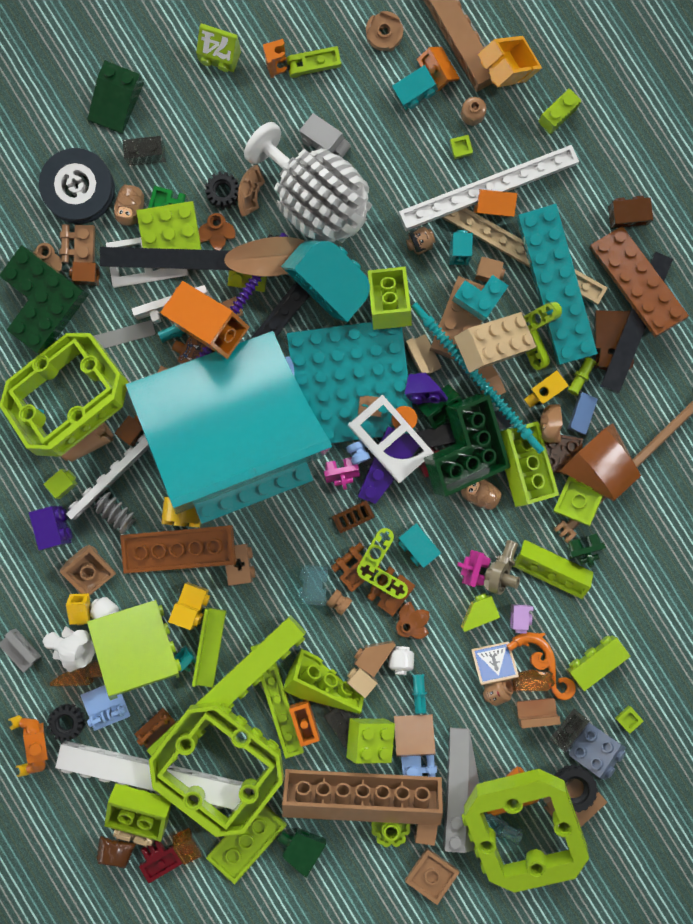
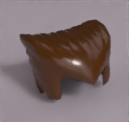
M100 836L97 851L98 864L125 869L137 844L111 840Z

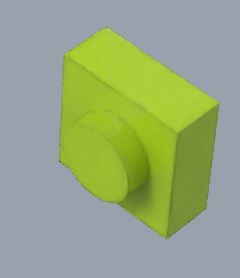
M469 135L450 139L449 142L454 160L473 155Z
M629 705L615 717L629 734L644 722Z

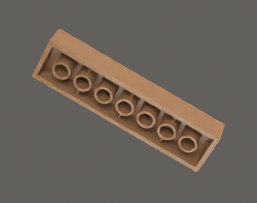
M285 769L282 817L441 825L443 815L442 777Z

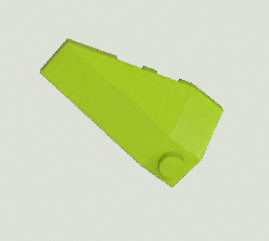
M301 648L287 674L283 691L300 699L360 714L364 697L352 688L347 681H342L335 675L337 673L335 670L328 669L322 663L323 660Z

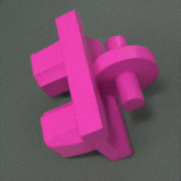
M352 457L343 459L344 467L337 468L336 461L326 462V471H324L326 483L334 482L335 486L343 485V490H347L346 484L354 483L353 478L360 477L358 464H352Z
M471 550L469 557L465 556L464 563L458 562L457 566L462 567L460 574L464 576L462 583L472 587L476 585L483 586L485 576L479 574L480 568H488L491 559L484 556V553Z

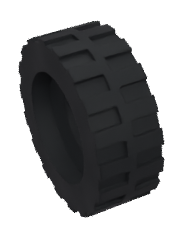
M566 765L564 768L557 770L558 772L554 776L563 779L565 784L570 779H578L583 783L584 791L582 795L577 798H571L575 812L587 810L588 807L594 804L593 802L596 800V794L598 793L597 784L593 776L586 769L579 765Z

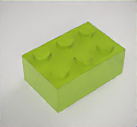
M406 266L368 270L373 330L412 326Z
M115 783L108 800L104 826L161 842L168 823L172 803L162 795Z

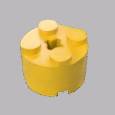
M164 497L161 524L185 527L189 523V527L200 528L201 521L195 506L192 509L176 514L170 498Z

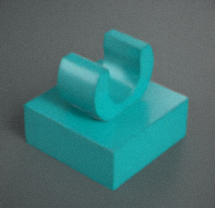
M186 645L174 656L175 660L179 659L182 669L180 672L183 670L190 672L191 670L188 665L191 662L196 664V658L191 649Z

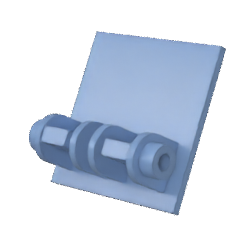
M105 685L80 695L89 716L87 720L88 726L93 727L94 731L130 717L123 695L119 694L117 695L118 698L110 700Z

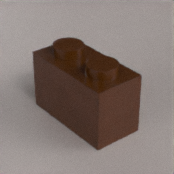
M636 196L629 200H625L624 197L616 198L608 206L611 229L620 228L621 226L649 225L653 221L651 197Z

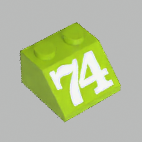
M201 23L196 49L198 61L205 66L212 65L218 67L223 72H234L241 53L238 36Z

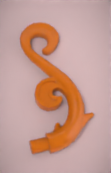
M527 632L513 637V640L506 645L509 651L514 650L517 646L525 645L528 647V643H534L543 650L545 659L541 660L543 653L534 652L530 657L531 665L538 670H544L548 667L550 685L554 696L560 700L571 699L576 692V685L572 679L561 677L558 679V682L565 683L567 689L563 693L558 691L556 687L554 653L548 642L542 638L546 634Z

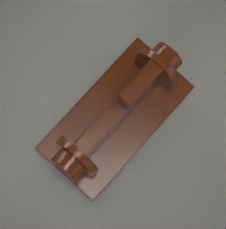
M162 708L134 734L138 738L136 740L140 746L144 745L146 748L150 747L176 721Z

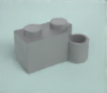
M314 113L299 130L302 142L308 147L313 146L316 150L326 149L343 158L351 148L350 143L344 139L342 132Z

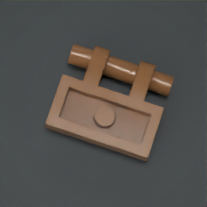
M63 224L62 232H60L61 249H59L61 263L68 264L69 257H74V262L95 263V226L75 225L74 232H69V225ZM69 240H74V249H69Z

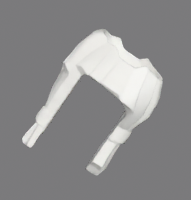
M66 626L62 632V637H59L55 632L46 634L43 639L44 647L54 650L52 658L61 660L63 667L68 672L87 666L92 662L93 656L96 653L90 634L86 630L74 632Z

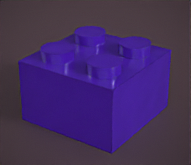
M50 506L29 512L38 550L52 549L72 543V531L67 527L66 523L68 516L62 506Z

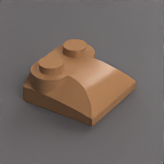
M90 545L80 549L60 569V573L81 594L89 593V596L116 574L110 565L98 554L97 549Z

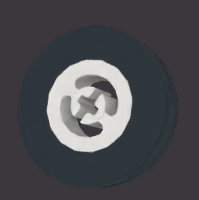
M69 148L54 154L43 166L39 177V191L43 202L54 215L68 223L86 224L97 220L106 213L114 198L115 184L110 170L99 156L89 150ZM79 175L89 179V189ZM66 185L69 187L70 192L76 196L75 198L66 195Z

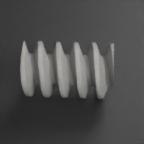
M108 492L96 503L94 508H96L97 514L102 513L101 517L103 519L108 518L107 523H114V529L120 527L119 533L123 534L133 525L137 518L132 519L134 512L127 514L128 507L121 509L122 502L115 504L116 497L109 499L111 493Z

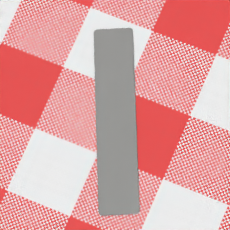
M150 320L98 334L94 337L103 348H108L155 335L153 322Z

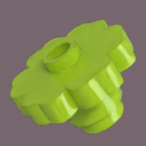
M371 822L372 834L377 836V843L384 847H389L391 844L394 847L400 846L406 842L405 835L411 832L410 824Z

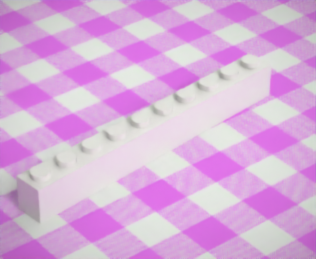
M65 741L60 746L55 768L61 769L63 773L70 774L75 772L84 778H91L92 776L99 778L98 780L102 782L114 781L121 785L135 786L139 790L155 791L152 788L149 760L70 741ZM170 765L167 769L169 773L189 788L194 785L202 787L205 791L204 800L217 809L225 807L233 812L241 801L239 790L243 783L242 781ZM246 788L245 792L251 795L252 789ZM190 796V799L194 802L199 801L197 796Z

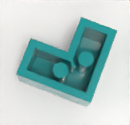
M492 275L481 291L465 280L452 301L484 322L509 285Z

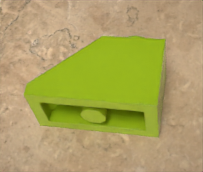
M483 593L475 596V600L471 601L461 625L464 632L500 618L491 595Z

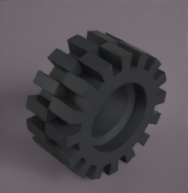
M218 172V175L214 173L212 175L213 178L209 177L208 184L206 183L205 185L207 198L218 209L219 207L222 210H225V207L230 209L231 205L235 206L236 201H238V181L232 174L228 175V172H224V174ZM221 184H226L230 187V193L226 197H219L216 194V189Z
M69 703L57 707L50 713V718L47 719V723H49L47 729L51 730L50 735H55L54 739L57 740L59 738L62 742L65 740L70 741L82 732L86 719H83L85 714L80 712V707L76 708V705H70ZM63 715H68L73 719V727L69 730L63 729L60 726L59 721Z

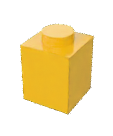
M89 593L69 595L66 603L69 625L87 624V621H90L91 602Z

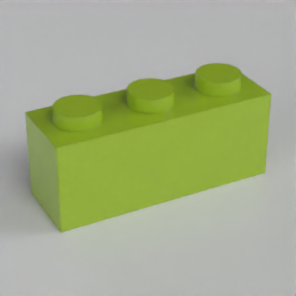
M613 635L606 636L596 648L588 649L584 653L585 656L580 660H573L569 664L570 667L566 670L579 688L586 691L631 656L617 637Z

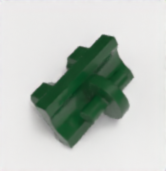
M597 534L586 537L589 547L582 548L580 539L569 541V559L585 555L584 558L579 559L580 564L587 563L589 568L594 567L595 560H599L598 554L591 555V553L606 548L605 543H601Z

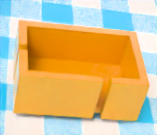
M523 36L494 39L478 53L482 66L485 69H489L491 81L497 87L527 82L542 69Z

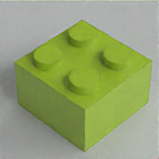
M350 718L346 758L356 764L392 763L395 723L387 719Z

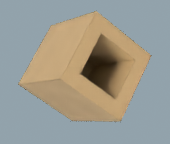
M354 667L347 675L349 678L347 683L364 698L378 684L373 676L360 667L357 669Z

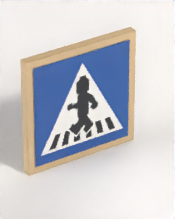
M509 641L471 649L481 686L519 678L512 651H509L506 647Z

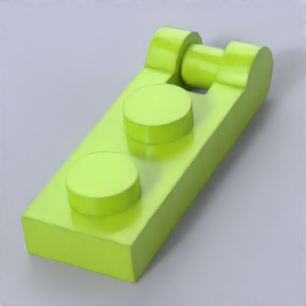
M338 46L289 55L286 58L287 64L290 65L289 75L291 78L341 67ZM302 62L303 66L297 67V63Z

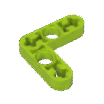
M557 302L547 303L523 316L526 323L529 322L530 324L528 328L536 345V348L526 352L529 362L535 370L544 369L550 363L549 356L537 329L561 316L562 308ZM553 309L552 314L547 315L546 312H549L550 310ZM536 314L541 317L540 324L535 319Z
M382 528L377 532L360 561L357 573L362 579L389 595L402 599L408 593L407 585L378 568L394 539V534L390 529ZM388 531L390 540L384 541L382 545H385L386 548L383 550L382 547L374 543L376 540L380 543L382 539L380 533ZM378 548L381 551L378 559L370 557L371 549ZM366 565H369V570L373 573L375 569L378 570L373 581L370 580L371 575L367 573L365 576L362 575V570L360 569L362 566L366 567ZM381 574L386 575L388 578L387 584L383 586L377 583V577ZM392 579L395 580L393 583L395 586L403 585V594L399 593L396 595V590L392 587L390 591L386 589L391 584Z

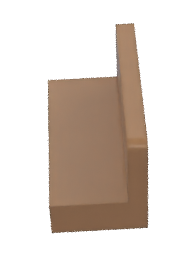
M554 698L516 702L518 723L521 728L561 725Z

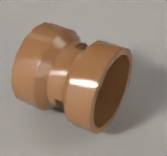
M336 589L326 605L330 608H335L336 612L342 616L352 600L349 597L342 596L341 591Z

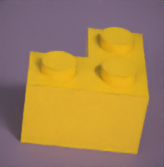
M189 582L185 583L179 601L175 603L168 622L188 630L193 629L195 626L197 627L198 624L200 625L204 615L201 613L202 608L207 606L210 595H208L209 590Z

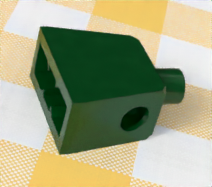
M297 828L292 836L282 831L277 839L279 843L286 846L282 857L306 878L326 846L325 838L301 828Z

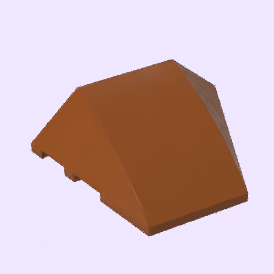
M613 423L603 429L559 471L564 475L571 476L579 483H584L595 492L612 501H615L641 477Z

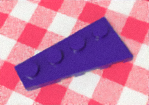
M387 426L381 442L388 435H390L395 430V428ZM403 433L384 452L394 458L407 459L413 456L420 445L411 435ZM375 456L357 495L374 504L377 503L394 481V477Z

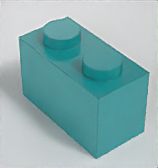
M425 65L392 85L405 110L415 108L421 100L431 98L435 95V91L438 90Z
M458 230L456 233H453L449 246V265L469 264L472 258L473 233H468L466 230Z
M417 523L413 524L398 537L400 540L398 544L405 552L408 550L413 555L410 559L417 567L421 565L424 568L441 554Z

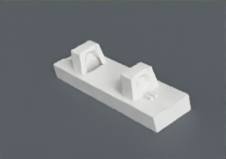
M205 285L196 288L209 296ZM171 296L132 308L134 317L139 320L151 316L154 324L162 322L159 313Z

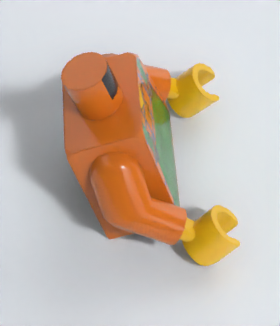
M20 715L9 718L8 721L12 722V726L9 727L11 730L19 727L24 728L23 738L27 763L15 767L19 768L20 771L17 777L43 771L46 767L45 760H49L44 723H39L36 719L22 718Z

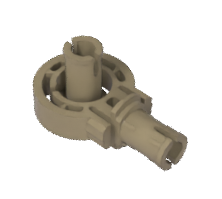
M507 540L502 555L497 556L496 561L486 570L484 587L488 591L501 595L505 591L506 586L513 587L514 589L518 588L520 577L510 575L512 566H515L513 557L518 543Z

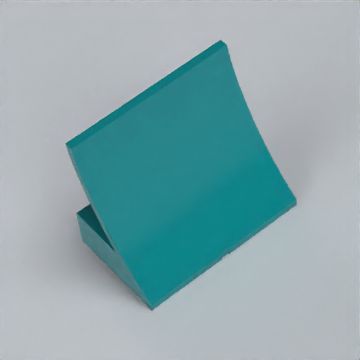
M273 331L238 343L228 359L217 352H213L125 384L175 513H181L195 506L201 524L314 481L308 463L321 459L332 448L328 436L304 397Z

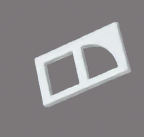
M141 237L106 243V247L141 245V248H143ZM110 267L113 288L188 276L189 273L187 269H158L153 271V268H144L145 273L120 277L118 267Z
M383 395L347 425L398 483H401L402 480L424 462V457L434 453ZM384 405L401 425L377 445L361 427V424ZM406 431L424 450L420 454L407 459L394 458L384 452L388 446Z

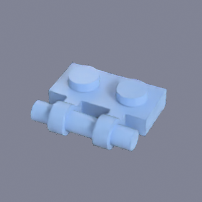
M425 755L427 765L422 766L421 756L401 757L402 775L422 776V773H428V777H436L437 766L435 765L434 755Z

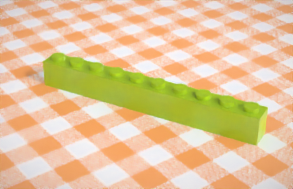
M290 615L196 704L220 702L232 708L234 706L232 702L237 698L241 700L249 692L247 688L251 685L255 687L263 679L261 677L263 673L267 671L269 674L277 666L275 662L278 659L284 660L291 653L289 649L294 644L298 647L305 640L303 636L306 634V631ZM207 719L204 720L195 732L198 739L206 732L205 728L209 724L213 726ZM177 722L146 750L151 756ZM182 740L185 746H191V742L189 740ZM178 756L174 759V761L171 764H173L178 759Z

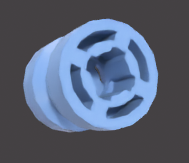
M362 441L346 447L347 452L352 456L351 462L353 465L371 459Z

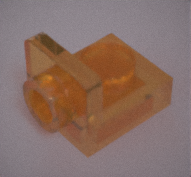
M190 828L180 831L172 837L173 849L184 865L202 856L201 850L192 838Z

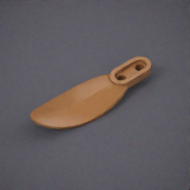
M269 237L254 240L230 250L226 254L224 261L227 267L242 274L254 276L285 275L288 273L281 267L282 264L304 240L293 237Z

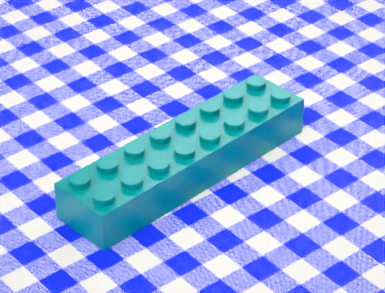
M557 204L519 214L516 219L540 306L557 302L562 308L561 316L546 325L557 365L598 354ZM553 309L550 310L549 312H546L547 315L552 314Z

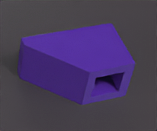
M427 373L408 375L405 395L412 404L439 403L448 400L442 389Z

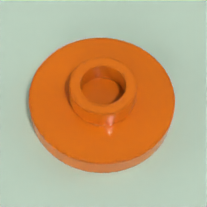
M409 406L398 407L396 409L397 412L413 429L417 423V414L414 409ZM392 415V424L397 428L401 424Z

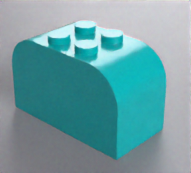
M304 241L281 266L334 319L348 322L366 301L370 292L369 280L360 270V264L353 259L351 260L347 256L348 252L343 247H338L329 241Z

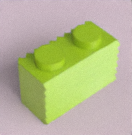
M568 88L542 113L538 121L539 124L549 134H552L578 109L581 99Z

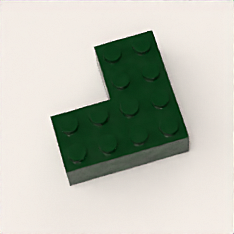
M23 245L19 247L0 273V277L29 299L7 328V331L38 354H41L54 343L89 295Z
M475 394L445 407L456 444L424 457L435 494L447 497L511 467L490 395Z

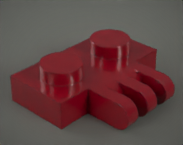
M155 840L157 849L153 843L152 846H148L150 853L146 847L141 848L146 861L141 863L139 868L148 884L183 864V859L174 844L165 849L162 842Z

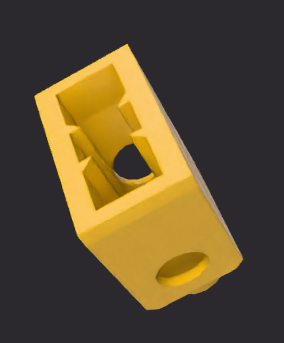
M555 371L531 388L533 393L524 398L530 408L538 402L544 404L569 385L560 373ZM542 388H546L548 392L544 396L540 394Z

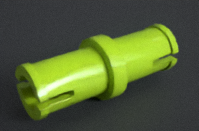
M585 357L583 364L575 372V378L567 389L569 393L575 396L579 395L584 383L589 380V374L596 364L595 360Z

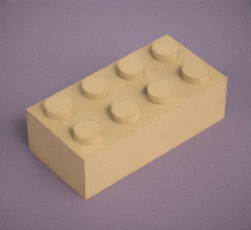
M522 312L468 328L454 336L469 373L520 356L536 348Z

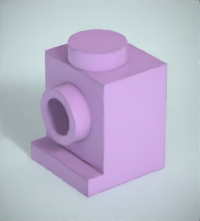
M511 604L510 628L515 629V633H527L529 625H532V614H529V611H533V606Z

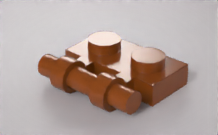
M360 542L355 547H350L348 549L349 552L342 558H337L335 560L336 563L331 566L335 573L342 568L345 573L339 578L351 592L365 581L357 573V567L363 558L359 552L364 549ZM355 557L358 562L349 568L346 563ZM369 565L360 568L362 575L365 576L366 573L369 575L374 574L369 570Z
M389 566L385 572L393 575L396 570ZM381 574V578L377 583L383 586L387 583L388 578L386 575ZM399 574L397 579L404 582L408 587V593L404 598L397 599L388 593L382 592L381 589L374 585L370 588L371 591L367 595V598L371 601L376 596H379L381 600L377 605L391 616H394L416 586L401 574ZM392 579L390 588L392 587L396 590V595L399 593L403 594V585L395 586L393 584L395 580Z

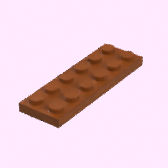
M623 226L590 245V250L655 338L689 317Z
M233 525L120 535L123 574L236 564Z

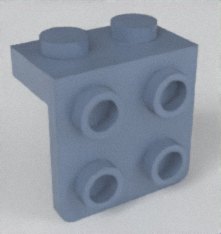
M587 724L569 751V755L596 776L606 780V778H610L615 771L614 766L617 761L620 762L624 758L626 747L594 725Z

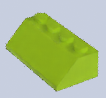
M538 421L526 424V428L532 430V435L545 449L540 454L537 453L527 440L522 439L521 433H517V428L500 431L511 466L505 472L515 507L559 496Z

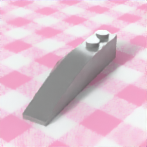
M450 727L443 834L445 852L466 853L473 851L475 846L474 842H471L469 839V828L464 826L462 820L464 804L475 786L479 784L471 735L468 728Z

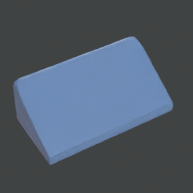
M584 392L579 393L567 429L586 435L598 399Z

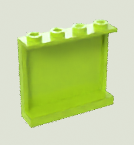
M156 600L87 621L110 700L118 698L117 695L173 676L179 678L178 671L182 670L179 659H174L173 653L176 652L173 641L169 642L167 635L170 634L167 623L163 624L162 616H165L162 605L158 606Z

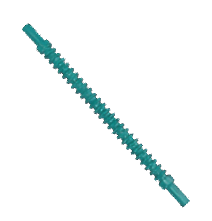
M417 302L414 303L411 308L423 320V325L426 328L429 327V332L432 331V335L437 336L436 340H440V344H444L443 348H447L448 353L451 352V357L454 356V360L459 362L458 365L463 366L462 369L466 370V374L469 373L459 348H456L457 344H453V340H449V336L445 335V331H441L442 327L439 328L438 323L435 324V319L432 316H428ZM479 370L469 373V378L472 377L474 379L473 382H477L476 386H480V390H484V394L490 395L491 402L496 404L495 407H499V412H503L502 416L505 415L506 420H510L509 424H513V428L518 429L517 433H521L522 439L527 440L538 454L544 451L543 446L532 435V430L530 428L527 429L526 424H522L523 420H519V416H515L516 412H512L511 407L508 408V403L505 404L504 399H500L501 395H497V390L494 391L493 386H489L490 382H486V378H482V373L479 374Z

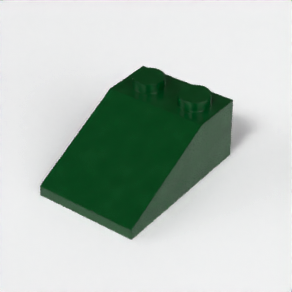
M104 60L97 77L87 120L123 134L144 85L140 74Z

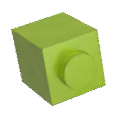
M60 469L43 485L55 499H61L78 483L75 481L76 476L70 470Z

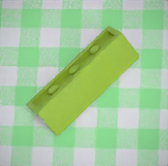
M527 540L523 541L521 551L514 560L515 566L513 567L583 599L591 588L592 571Z
M207 607L204 611L192 687L196 685L214 687L227 610Z

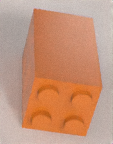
M184 281L175 289V292L160 312L176 327L226 359L229 358L249 329V326L232 310Z

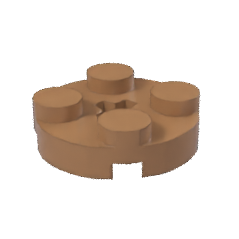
M382 11L380 14L371 16L366 25L368 44L380 51H393L400 44L403 37V25L399 17L389 11ZM388 28L387 32L389 33L386 35H382L379 30Z

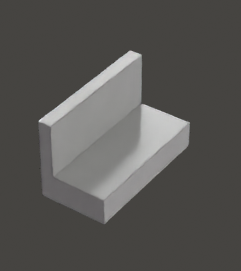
M16 628L4 635L5 638L0 642L1 649L23 673L42 657Z

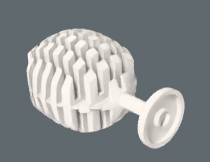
M268 122L258 128L246 144L244 157L252 164L261 163L270 157L283 168L279 174L281 175V182H277L274 187L280 193V201L277 200L280 212L284 213V216L297 230L314 240L329 242L337 240L343 243L350 236H354L367 220V211L372 206L368 201L369 186L358 171L342 157L322 148L311 153L303 149L298 154V157L289 159L276 148L281 138L280 127L274 122Z

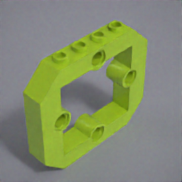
M66 333L6 381L0 401V408L28 450L37 456L61 457L123 407L127 392L125 384L129 382L100 342L91 333ZM81 353L84 357L80 363L81 371L93 381L101 380L106 389L84 407H72L67 414V420L49 435H46L42 429L46 422L45 414L31 404L26 405L23 399L45 381L54 379L60 369Z
M220 702L190 705L149 759L152 788L215 837L244 834L284 780L279 745L272 739H266L261 730L249 726L244 717L241 715L236 716L231 712L232 709L227 704H221ZM205 719L228 735L235 747L246 749L267 765V768L257 780L249 778L242 783L239 790L241 801L229 817L204 800L205 791L202 787L194 785L189 788L167 771L178 754L187 756L194 751L198 743V737L195 732ZM244 732L247 738L244 740L240 739L237 733ZM182 740H189L191 742V746H185ZM251 788L255 793L252 795L247 794L245 789ZM191 795L197 796L198 799H199V801H197V802L192 801V800L190 799V796H191Z
M541 769L479 783L475 786L464 804L463 824L469 828V839L475 844V854L477 858L481 859L480 865L483 874L487 875L489 882L515 893L576 879L589 860L587 843L565 781ZM551 797L555 808L552 814L554 832L559 837H565L569 850L545 855L541 850L532 849L527 852L526 860L503 865L496 846L495 831L489 827L484 812L503 808L507 813L517 814L522 810L523 803Z

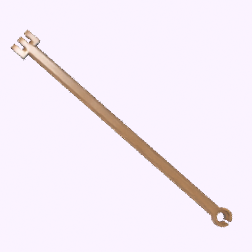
M693 401L633 458L637 468L693 414ZM603 496L601 503H602L607 497ZM572 519L567 523L562 520L553 530L557 532L563 528L559 536L562 538L568 533L569 535L564 539L568 543L577 535L574 529L580 523Z

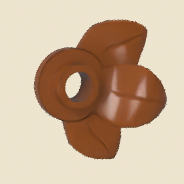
M213 213L208 217L207 223L199 228L200 241H210L215 250H221L226 244V239H235V229L230 223L226 222L222 214ZM218 220L220 221V224L218 226H214V221Z
M411 602L405 603L399 610L400 620L396 624L398 635L405 638L411 636L415 639L426 637L429 632L424 626L429 620V611L423 609L415 611ZM404 624L408 625V631L403 629Z

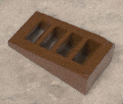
M366 500L332 516L341 534L375 518ZM362 506L364 507L366 514L368 516L366 518H364L360 510V507ZM354 510H357L361 520L357 521L353 513ZM347 513L350 514V516H351V518H352V520H353V522H354V523L351 524V525H350V522H349V520H348V518H347V516H346ZM341 516L343 517L347 525V527L343 528L342 523L339 519V517Z

